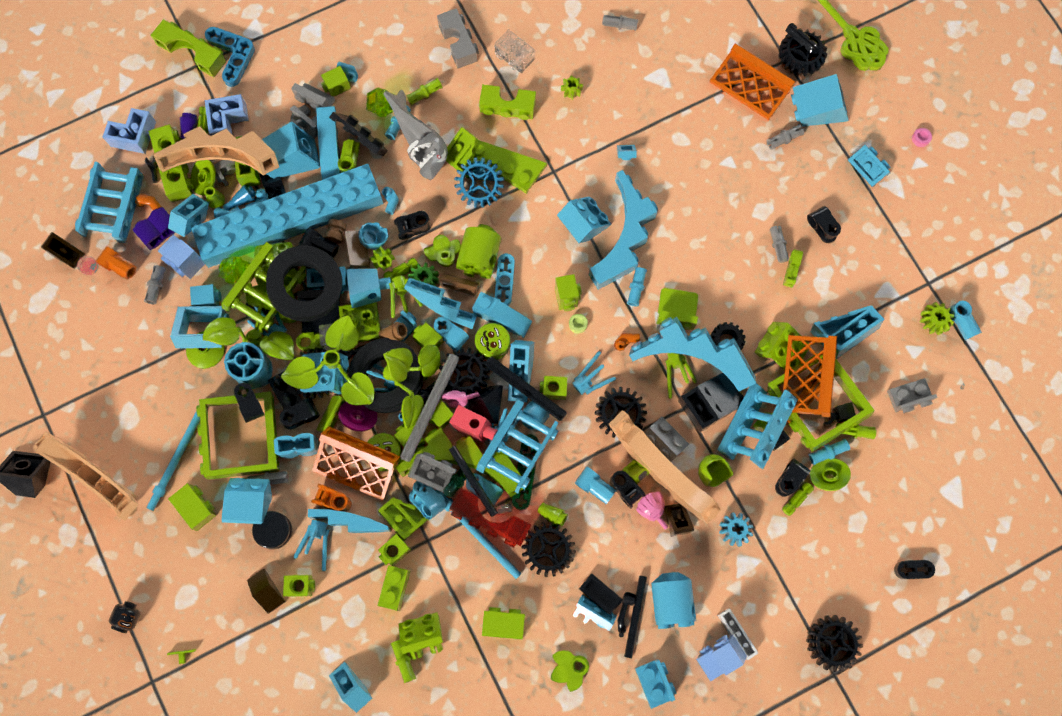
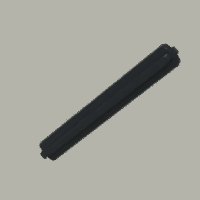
M490 357L486 361L485 366L557 420L562 421L567 414L565 410L495 358Z

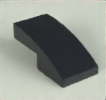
M259 173L266 194H268V199L286 193L280 177L273 179L269 175Z

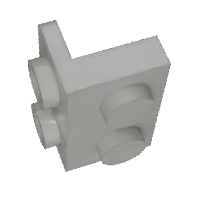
M294 83L291 88L296 100L310 105L315 110L318 107H331L335 102L333 96L307 83H304L303 86Z
M663 417L659 418L645 431L646 436L670 462L689 445Z
M427 452L417 454L407 477L440 492H445L452 474H455L457 471L452 468L453 464L444 460L439 462L434 459V455Z

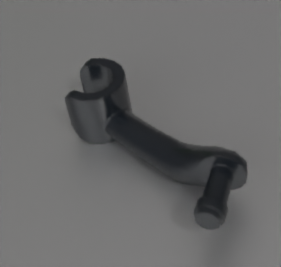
M625 592L623 596L622 607L617 621L619 637H623L626 632L624 618L628 605L633 606L635 602V594Z

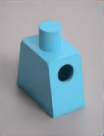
M346 269L352 308L378 302L382 299L381 290L390 289V277L379 279L377 269Z

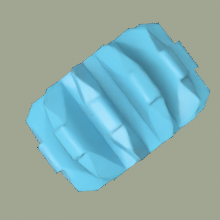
M734 512L730 514V518L724 516L723 519L726 523L721 522L719 526L725 528L719 531V534L726 535L722 540L725 542L730 539V546H733L736 541L738 547L742 546V541L748 543L749 539L747 536H753V533L748 531V529L753 528V525L747 526L746 524L750 519L747 517L742 520L743 513H739L737 517ZM736 526V528H740V531L733 532L732 528Z

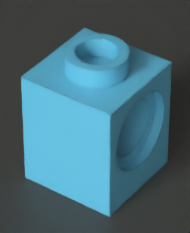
M213 284L190 287L192 306H219V301L222 300L221 292Z

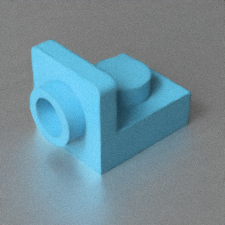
M402 310L400 312L401 316L395 322L403 323L407 328V336L401 340L404 342L418 326L415 322L417 320L416 317L410 312L406 313Z

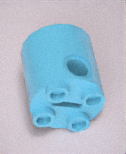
M247 342L238 343L231 347L225 356V370L238 383H247L252 389L260 388L269 383L268 380L272 377L273 372L272 362L256 345Z
M679 572L662 573L651 583L655 621L658 629L675 627V624H678V627L695 625L696 614L691 579Z

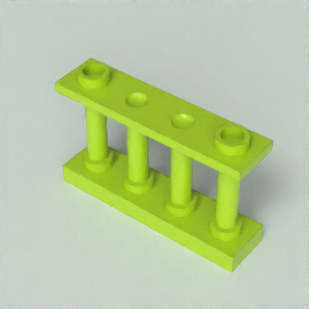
M268 242L264 244L221 303L222 309L230 312L232 308H237L259 322L260 333H263L265 329H270L274 323L272 319L278 312L271 304L268 296L252 287L251 284L254 277H259L266 282L267 273L263 271L262 266L265 262L271 263L275 258L273 246ZM302 266L299 271L291 269L287 273L293 277L288 286L284 285L289 295L298 283L302 284L307 276L305 274V266ZM243 293H249L272 309L264 317L240 302V296Z

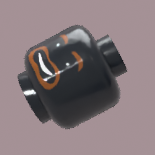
M125 601L124 604H116L109 618V623L112 625L111 629L122 633L132 631L140 617V611L135 609L137 605Z

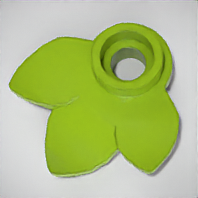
M437 235L434 238L433 246L424 248V253L430 261H437L443 267H449L454 263L455 255L460 251L461 244L458 239L449 241L445 235Z
M566 650L554 653L552 657L558 665L551 674V680L557 683L567 682L569 692L579 689L583 683V675L589 670L588 660L581 655L574 656L570 651ZM581 662L583 664L582 669L577 670L575 663Z

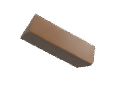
M344 231L351 269L370 267L368 249L360 243L359 231Z
M445 273L439 277L441 287L473 296L477 294L478 282Z

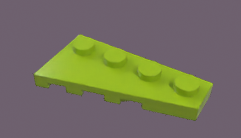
M477 139L474 158L477 157L479 161H481L482 157L485 158L484 164L491 160L492 164L490 167L497 164L498 167L495 172L498 170L502 171L499 177H504L505 181L526 194L547 167L546 162Z

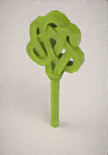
M818 0L843 29L846 40L840 49L842 56L852 60L859 70H880L886 61L889 48L880 40V33L877 29L864 27L858 30L856 26L848 24L828 0Z

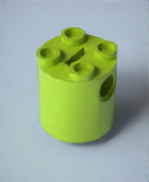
M479 224L478 227H467L464 232L456 268L463 270V274L469 277H474L476 274L482 278L491 279L502 239L501 236L488 225Z

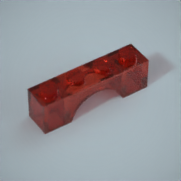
M461 487L448 509L452 512L451 516L459 520L462 517L469 520L468 525L478 530L480 527L486 529L487 535L495 539L498 536L505 539L504 543L512 548L522 545L531 527V524L514 515L501 523L487 520L479 510L478 496Z

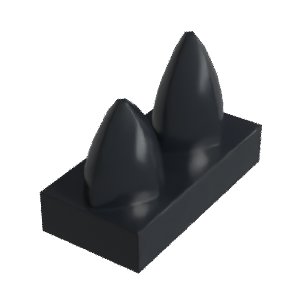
M283 371L269 379L268 382L283 409H287L302 400L296 389L288 385L281 378V375L284 373Z

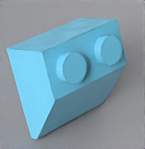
M230 478L224 490L222 523L262 524L272 500L270 479Z

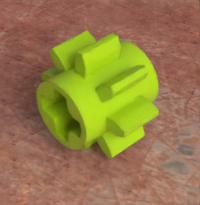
M571 75L570 78L563 79L564 85H561V91H565L564 97H569L573 100L574 97L581 96L583 84H579L580 78H575Z
M380 246V248L373 250V256L370 257V260L374 263L375 269L380 267L385 271L386 268L392 267V260L395 257L391 254L392 251L389 248L385 250Z

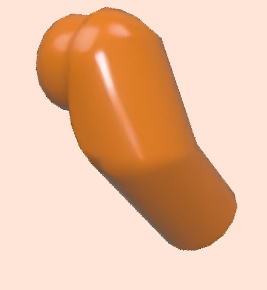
M621 334L615 340V349L623 351L629 343L639 342L640 334Z

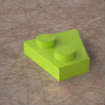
M461 127L447 147L446 162L456 170L463 172L462 164L468 167L467 160H470L472 164L474 162L478 138L464 127Z
M394 497L378 510V513L403 541L429 520L422 515L416 506L406 504Z

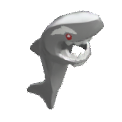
M400 90L397 95L385 91L384 96L390 104L409 144L407 149L409 158L420 167L419 172L424 178L428 180L434 179L447 159L448 150L444 140L432 129L430 124L426 125L408 111L406 95L403 90Z

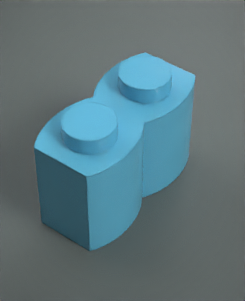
M301 433L295 437L280 436L274 439L275 454L285 459L295 458L298 455L313 456L317 454L319 448L318 438L310 433Z

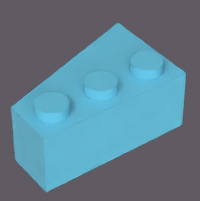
M870 305L839 317L834 316L826 321L815 322L810 332L814 337L828 338V336H837L836 359H838L880 329L884 318Z

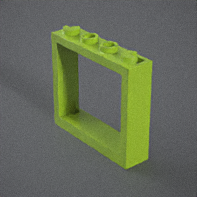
M812 356L811 358L807 359L805 362L807 363V362H808L810 359H812L814 356ZM816 359L814 362H812V363L809 365V367H811V366L815 365L816 363H818V362H819L818 359ZM837 359L835 361L834 378L860 413L816 440L798 414L791 413L789 417L791 429L795 433H799L802 437L800 439L802 444L807 449L809 448L811 452L866 420L875 411ZM799 364L798 366L794 367L793 370L797 371L800 367L803 366V364ZM785 373L768 383L767 393L769 395L781 397L783 393L778 386L784 383Z
M272 392L254 393L258 401H264L268 464L211 470L207 407L237 404L238 402L235 395L199 399L196 412L197 416L200 417V424H198L197 429L198 435L201 436L202 444H199V454L203 456V463H200V473L204 475V478L211 480L280 471L279 457L274 451V439L277 438L274 395Z

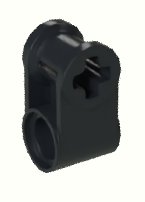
M822 206L807 215L808 223L823 242L833 243L841 232V226L826 206Z
M417 211L409 215L397 217L394 220V224L397 225L399 231L398 237L401 240L426 233L432 226L430 218L425 211ZM421 219L426 220L424 224H418Z
M247 383L236 385L234 395L245 422L248 423L264 416L262 407L251 386ZM242 390H245V391L247 392V393H246V394H247L246 397H243V396L241 395V394H242V392H241Z
M307 398L284 409L279 418L286 429L293 430L303 424L316 420L320 414L312 398ZM291 416L292 422H288L287 417Z
M793 458L775 485L776 493L782 497L794 493L806 479L810 469ZM785 483L788 484V490L785 489Z
M617 471L611 476V486L617 490L616 492L622 501L630 509L633 508L635 502L645 496L644 491L625 471ZM617 475L624 478V485L616 484L615 477Z

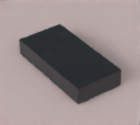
M592 573L579 588L580 591L610 616L623 601L620 596Z

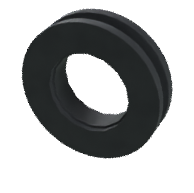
M312 246L288 248L278 254L268 268L266 276L268 298L274 308L289 319L302 322L320 319L333 310L340 298L342 289L341 271L335 260L321 249ZM298 266L314 268L322 275L324 290L320 296L311 301L293 299L284 287L286 274Z
M389 338L377 339L364 345L354 355L349 366L348 377L351 379L353 374L357 372L369 376L367 370H371L374 364L384 360L383 354L392 349H409L413 356V362L410 367L420 366L418 356L409 345L400 340L397 341ZM422 370L407 372V378L401 382V384L414 393V396L420 393L423 385L424 376L422 375ZM399 386L386 393L374 391L373 403L364 406L378 413H392L401 410L403 399L410 395Z

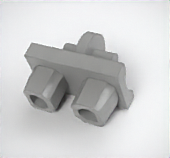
M293 105L290 108L292 111L290 122L295 123L310 136L316 138L318 135L317 116L310 119L311 111L306 105L299 108Z

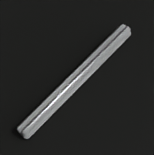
M449 354L400 455L402 460L411 461L459 361L458 356Z

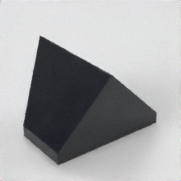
M489 386L479 393V397L468 400L464 407L485 417L491 424H498L503 386Z

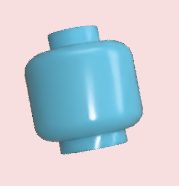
M530 401L523 409L524 414L542 424L547 421L550 415L533 401ZM522 422L524 426H526L527 428L531 430L535 429L529 426L528 424Z

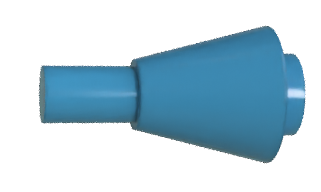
M243 185L232 200L223 205V208L229 211L235 206L254 201L256 193L251 186Z

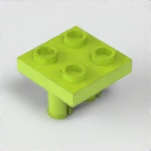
M377 302L352 308L351 305L339 306L340 318L349 315L359 334L358 342L380 339L379 331L381 329Z
M438 612L425 614L422 617L398 623L402 654L410 652L411 659L415 660L416 653L418 659L423 656L422 648L430 647L432 654L436 653L435 646L438 653L443 650L441 644L443 638Z

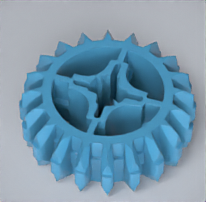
M475 157L474 164L467 160L468 167L464 164L461 165L464 169L463 172L457 170L461 177H455L454 180L460 181V184H455L454 186L455 188H461V190L457 191V195L464 194L461 198L462 201L468 198L467 205L470 206L472 201H474V207L477 208L478 202H481V207L484 208L485 201L490 206L492 205L491 198L494 201L498 200L494 196L495 194L502 195L498 188H504V185L499 184V182L504 181V177L498 178L502 171L498 170L495 172L498 167L497 164L490 167L492 164L491 160L484 164L485 158L482 157L481 163H478V159ZM475 168L487 169L482 175H476L471 170ZM493 174L495 184L491 191L487 187L486 182ZM466 175L472 179V185L467 191L464 186ZM473 176L478 180L484 179V182L482 183L484 184L486 190L479 185L475 187V184L477 183L475 182ZM477 190H482L487 194V196L482 198L472 197L471 195Z

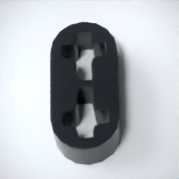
M928 560L901 561L895 565L894 572L900 579H927L934 576L935 566ZM904 566L905 568H912V572H906L905 574L900 571V568ZM924 566L929 569V571L925 573L923 571H917V568H921Z

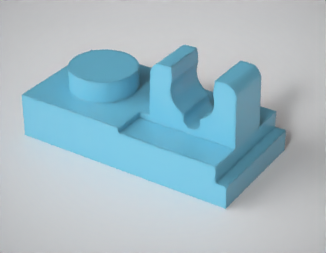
M581 595L573 614L574 617H577L579 613L585 615L584 623L592 619L600 628H605L608 631L612 628L617 617L613 613L610 616L584 595Z

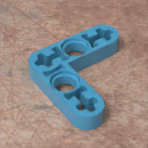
M216 27L208 28L205 31V38L208 43L232 52L222 73V79L227 86L234 87L239 84L254 54L255 47L248 38ZM228 39H234L232 45L225 44ZM237 59L243 60V63L240 66L234 65V62Z

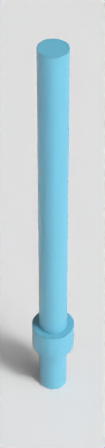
M195 412L158 486L155 485L152 491L154 494L146 507L147 509L154 511L160 498L167 491L165 488L200 422L197 412Z
M435 490L445 500V510L447 512L450 511L498 562L517 579L521 575L518 569L455 506L456 503L451 498L449 499L443 492Z

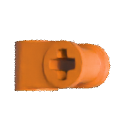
M318 484L317 487L319 489L311 503L335 511L347 512L350 510L352 502L348 496ZM340 498H344V499H345V504H344V506L338 508V507H337V502H338V500H339Z

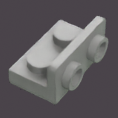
M925 378L887 390L895 412L903 411V413L915 410L914 406L921 405V408L933 404L932 400L938 398L936 394H931Z

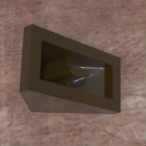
M53 232L50 233L41 245L43 250L73 269L76 268L85 255L84 252Z
M680 504L665 506L671 537L694 531V526L686 508Z
M265 568L247 580L252 597L268 614L286 602Z

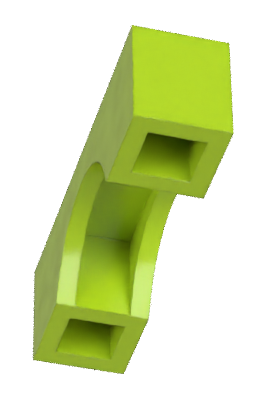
M163 19L151 34L156 45L170 53L180 48L194 50V61L198 68L213 78L226 63L223 52L218 47H211L204 39H197L190 31H183L172 21L169 23Z

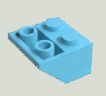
M590 196L570 200L557 214L578 243L591 240L611 225L608 216L599 209L596 201Z

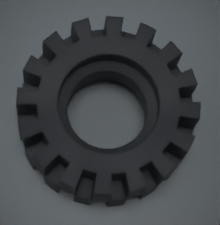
M724 322L722 325L720 323L710 335L716 346H719L720 337L723 334H730L737 342L740 350L743 349L746 342L744 341L746 336L742 334L744 332L743 329L739 330V325L734 326L732 322L729 324Z

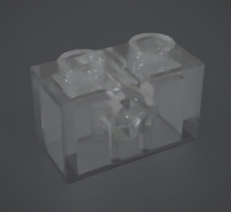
M509 29L494 43L496 56L500 60H505L513 70H517L521 74L535 60V49Z

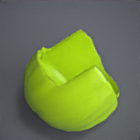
M716 454L705 456L698 467L699 478L707 487L719 486L734 474L729 463L722 456Z

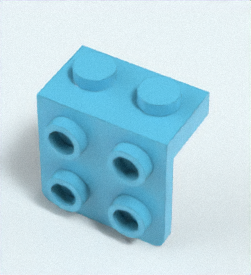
M325 352L309 353L303 356L312 359L315 363V368H317L321 361H324L323 356ZM339 353L340 365L347 374L349 367L348 356ZM324 365L316 372L319 378L318 383L312 388L300 389L304 393L331 391L342 395V385L348 381L338 368L330 369Z

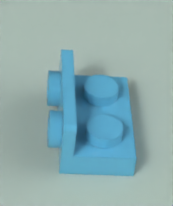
M864 145L848 161L874 187L885 176L890 174L888 169L891 167L884 159L880 161L876 157L878 153L872 146L868 148Z
M656 659L635 668L651 709L669 701H675L674 695L677 693L673 683H669L666 675L669 673L664 662L661 663L660 660Z

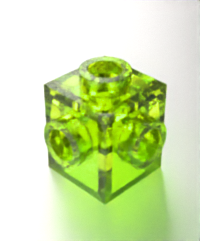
M377 87L368 92L366 110L375 113L379 117H386L392 113L393 110L384 96V92H388V90Z
M238 256L225 258L219 264L218 277L225 279L226 283L236 284L250 263Z

